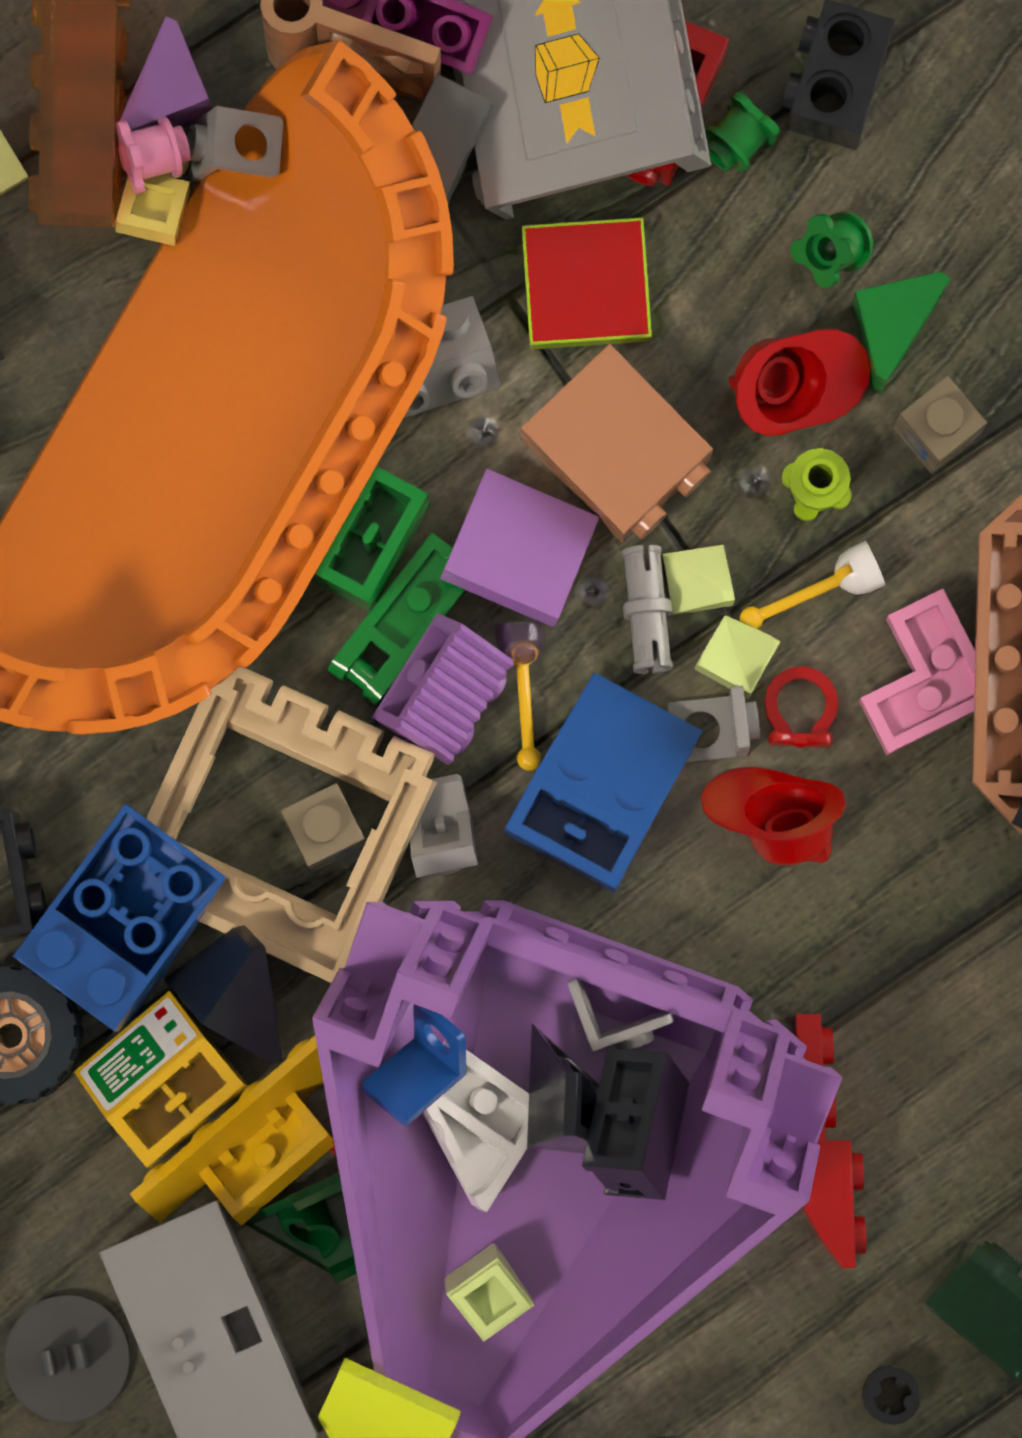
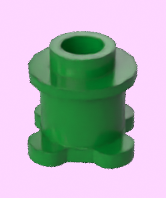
M736 91L730 97L731 103L727 106L728 112L714 126L709 124L705 126L710 160L724 172H729L732 168L740 172L747 171L750 168L749 159L762 145L769 148L772 147L777 141L776 136L781 132L777 124L770 117L762 113L745 94Z
M842 211L830 216L826 214L812 216L808 220V230L804 236L793 241L790 247L793 260L797 264H804L811 271L818 286L829 288L839 282L840 271H855L861 269L869 262L873 253V238L870 228L861 217L852 212Z

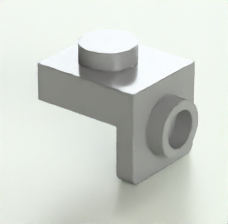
M458 774L431 779L437 782L410 839L411 859L417 878L432 874L449 875L462 868L478 865L473 820L462 777Z

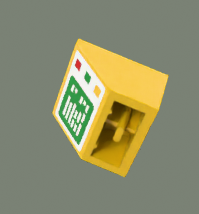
M171 991L163 995L74 1071L106 1120L146 1168H153L161 1163L194 1135L201 1126L208 1123L249 1086Z

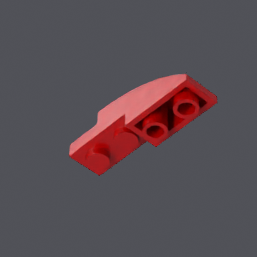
M796 1014L792 1016V1034L807 1046L803 1058L821 1066L833 1065L834 1037L832 1027H822L821 1014ZM835 1096L817 1144L820 1145V1151L810 1199L801 1210L819 1242L837 1266L841 1268H856L855 1254H866L867 1248L865 1217L854 1216L853 1191L864 1190V1163L862 1153H852L851 1140L826 1141L825 1128H836Z

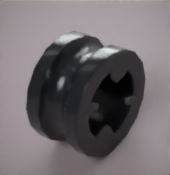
M884 1366L877 1368L868 1375L863 1384L862 1399L864 1407L871 1416L882 1423L896 1425L906 1422L915 1415L920 1406L921 1392L919 1384L910 1373L900 1367ZM889 1377H893L892 1382L895 1385H899L900 1381L903 1380L908 1389V1393L900 1398L903 1408L894 1413H889L890 1407L884 1405L882 1410H879L874 1400V1397L882 1393V1387L879 1382Z

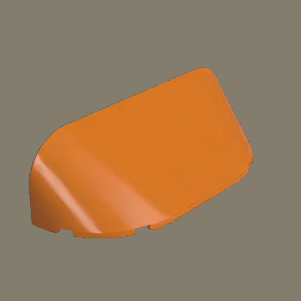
M337 40L310 46L292 55L265 81L243 109L245 111L275 115L283 119L279 174L273 178L217 169L196 183L188 197L175 246L161 243L0 520V721L22 728L69 732L72 734L116 732L147 725L178 714L211 696L212 692L210 690L224 681L237 668L244 669L248 667L279 633L298 604L418 394L434 362L447 319L445 315L441 314L445 295L446 276H451L454 268L453 234L448 202L438 167L424 135L420 130L414 131L405 113L394 100L396 93L388 82L365 59L342 41ZM253 126L241 127L235 136L236 149L244 158L259 160L265 155L267 141L264 134L258 128Z

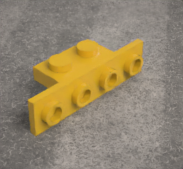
M315 1035L298 1043L290 1051L287 1059L268 1076L250 1084L242 1092L239 1100L219 1118L201 1126L194 1133L191 1141L171 1159L153 1167L144 1177L143 1183L130 1193L134 1201L161 1223L207 1184L232 1218L242 1226L333 1148V1137L303 1101L323 1084Z

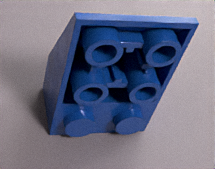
M594 672L505 827V835L615 894L703 731Z
M124 804L13 957L110 1029L122 1031L130 1024L158 986L227 877L129 805Z

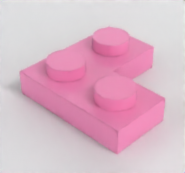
M944 589L934 592L888 615L886 618L912 673L859 699V703L886 756L974 713L975 649Z

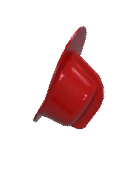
M820 329L785 338H766L755 343L742 355L735 374L729 376L728 379L730 388L736 392V405L740 418L752 431L765 436L783 435L795 430L828 423L846 415L860 402L869 384L870 362L866 349L853 335L838 329Z
M760 767L737 768L719 774L705 786L701 795L703 812L713 823L728 830L747 835L756 853L766 862L775 865H796L807 861L827 862L832 853L833 824L842 817L846 807L843 792L834 784L805 779Z

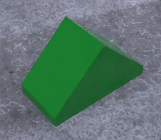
M940 271L855 291L851 302V309L859 341L866 349L870 362L869 381L871 388L880 393L883 392L944 294L951 279L949 276Z

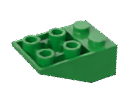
M376 466L311 581L370 612L381 597L430 508L428 493Z

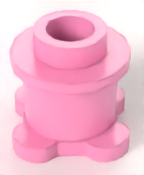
M164 116L158 119V125L130 131L126 120L116 122L120 161L135 194L145 192L144 179L171 173L176 178L183 174L182 163L189 162L191 156L187 137L181 125L172 127L169 119Z

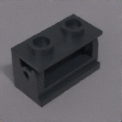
M607 1049L582 1167L586 1171H592L605 1186V1195L665 1200L689 1088L688 1080L667 1052Z

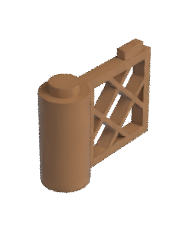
M261 0L260 7L266 50L269 61L275 69H278L287 59L304 48L340 40L365 59L388 82L396 94L423 103L437 74L441 75V48L325 7L322 0Z

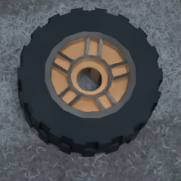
M0 967V1029L2 1026L9 1027L16 1024L20 1027L23 1036L18 1046L7 1048L5 1047L3 1036L0 1035V1104L4 1105L33 1103L37 1099L48 1097L57 1091L56 1087L62 1081L66 1082L73 1073L70 1070L74 1062L79 1060L82 1051L79 1050L80 1038H83V1027L78 1022L77 1016L80 1014L76 1005L66 995L35 972L23 967Z

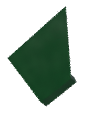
M339 1172L258 1211L244 1223L330 1273L336 1283L357 1274Z

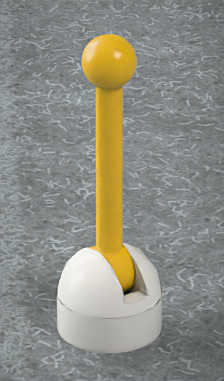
M865 540L848 548L839 556L835 564L833 576L764 607H747L742 610L739 621L759 629L765 619L838 586L849 593L860 595L870 593L886 584L875 557Z

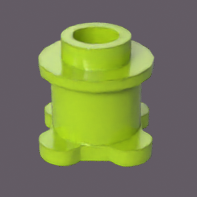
M823 448L808 450L798 456L794 463L787 465L783 470L782 483L791 490L796 502L793 510L794 514L802 521H812L819 512L830 508L842 510L851 501L852 491L849 488L851 481L849 467L843 458L832 450ZM814 473L823 474L827 477L829 486L816 488L810 483L808 477Z

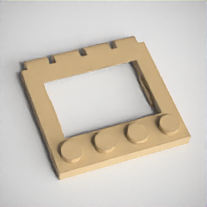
M239 667L221 684L219 683L210 690L212 692L211 696L199 702L146 819L175 840L177 839L188 813L191 812L216 758V751L227 728L389 801L377 830H371L346 884L350 889L338 915L180 843L227 877L199 922L223 933H227L232 928L245 925L265 946L266 953L332 983L339 968H345L366 902H383L437 782L426 777L435 754L394 736L389 742L383 757L378 756L376 752L383 739L384 730L340 710L334 715L327 732L321 730L320 728L328 712V705L285 685L279 689L272 705H266V700L273 686V680L247 668Z

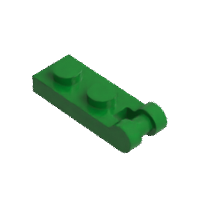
M431 532L337 653L327 669L328 672L341 682L348 678L364 691L361 697L376 708L382 702L435 615L438 613L447 617L467 592L465 589L440 579L453 548L433 532ZM372 644L389 656L379 671L362 659Z

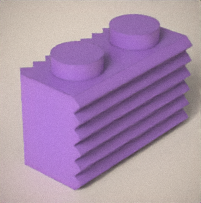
M437 613L373 714L372 719L399 738L434 753V759L449 765L454 762V755L463 752L470 744L474 734V723L480 720V712L487 709V703L495 700L503 691L507 679L506 671L513 667V660L462 623Z

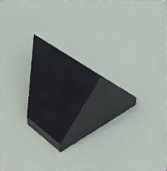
M245 925L232 928L164 978L167 984L203 1025L270 1064L283 1060L266 949Z
M533 1023L527 1147L585 1153L600 1084Z

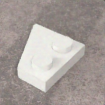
M445 1039L443 1044L449 1047V1044ZM466 1050V1076L423 1112V1115L470 1203L477 1209L487 1212L528 1148L529 1093Z

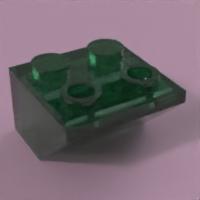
M985 1241L982 1246L964 1242L918 1301L1013 1379L1022 1383V1279L1017 1276L1022 1270V1264L994 1242L990 1244L988 1241Z

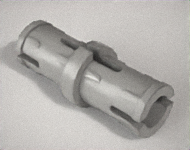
M643 545L632 546L622 550L628 602L623 605L624 619L630 620L634 655L633 671L638 674H647V668H652V674L673 669L667 617L672 614L671 600L666 599L664 595L661 565L662 549L658 545H648L647 552H643Z

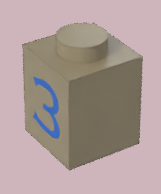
M946 376L900 413L893 429L933 475L979 438L987 425V421L950 377Z
M337 783L280 810L307 866L312 872L363 848L366 843V839Z

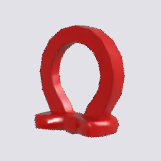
M805 666L788 668L775 676L767 688L764 700L766 718L774 729L767 738L769 746H794L796 748H830L834 739L832 734L827 733L836 718L839 703L836 689L827 676L817 669ZM805 680L812 682L819 687L824 695V714L809 733L792 732L788 723L778 711L777 699L779 692L792 681Z

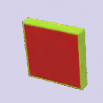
M644 218L522 226L530 350L652 341Z

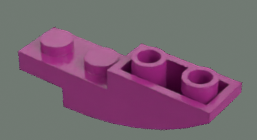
M322 0L325 7L441 48V63L469 74L474 73L494 15L463 0Z

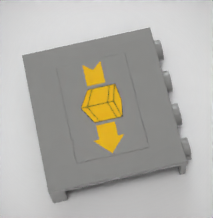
M463 0L494 15L474 73L469 74L453 68L455 79L459 85L492 100L494 105L473 146L475 147L478 169L472 173L473 187L477 199H480L481 204L485 205V209L506 220L514 218L513 204L675 163L687 172L711 167L681 0Z

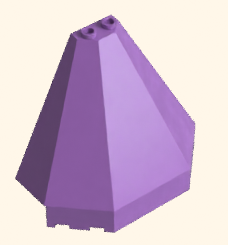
M484 900L480 911L462 912L460 911L461 907L455 901H413L410 912H403L387 906L384 902H366L345 968H339L312 1020L373 1368L379 1374L460 1410L458 1422L450 1438H525L809 1202L820 1151V1145L817 1144V1141L841 1083L842 1076L831 1067H823L805 1060L803 1056L807 1046L776 1019L766 1020L765 1023L750 1012L753 999L738 986L504 900ZM571 977L584 981L602 1031L660 1010L674 1014L673 1023L652 1030L655 1038L654 1041L632 1049L667 1052L689 1082L665 1200L605 1195V1186L592 1171H586L582 1167L584 1153L527 1148L487 1212L479 1210L470 1203L423 1113L410 1124L402 1125L368 1097L362 1088V1083L366 1078L414 1039V1004L442 1014L465 1034L467 1051L528 1093L532 1023L599 1084L607 1049H618L617 1044H613L592 1052L568 987V981ZM430 1025L435 1036L443 1043L445 1037L434 1026ZM494 1243L533 1299L535 1306L483 1342L446 1295L444 1279L455 1269Z

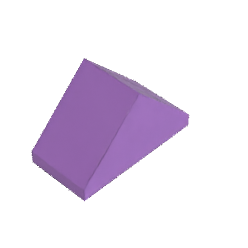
M165 17L121 116L120 121L126 120L130 131L158 125V119L164 116L169 119L172 127L181 125L182 128L192 125L197 119L212 109L178 22L169 17Z

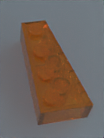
M32 0V23L35 27H42L41 52H32L30 76L32 88L41 89L40 114H31L29 139L31 150L40 152L39 175L30 176L28 202L30 212H38V225L115 227L121 203L122 164L118 152L119 142H115L116 122L120 121L126 107L123 80H116V68L124 67L125 59H128L129 34L126 32L125 20L118 18L119 6L131 7V0Z

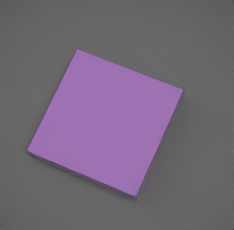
M486 468L440 579L546 625L555 627L599 516Z

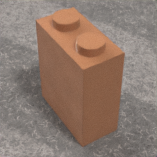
M611 344L605 347L521 427V440L594 515L599 516V520L622 544L633 533L640 539L646 537L666 517L667 513L661 507L675 493L679 491L684 497H687L711 473L706 464L711 460L713 448Z

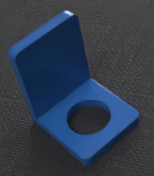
M415 1004L413 1005L414 1039L362 1083L363 1092L402 1125L410 1124L466 1076L465 1034L442 1014ZM430 1025L440 1031L448 1042L449 1047L445 1046L435 1036Z

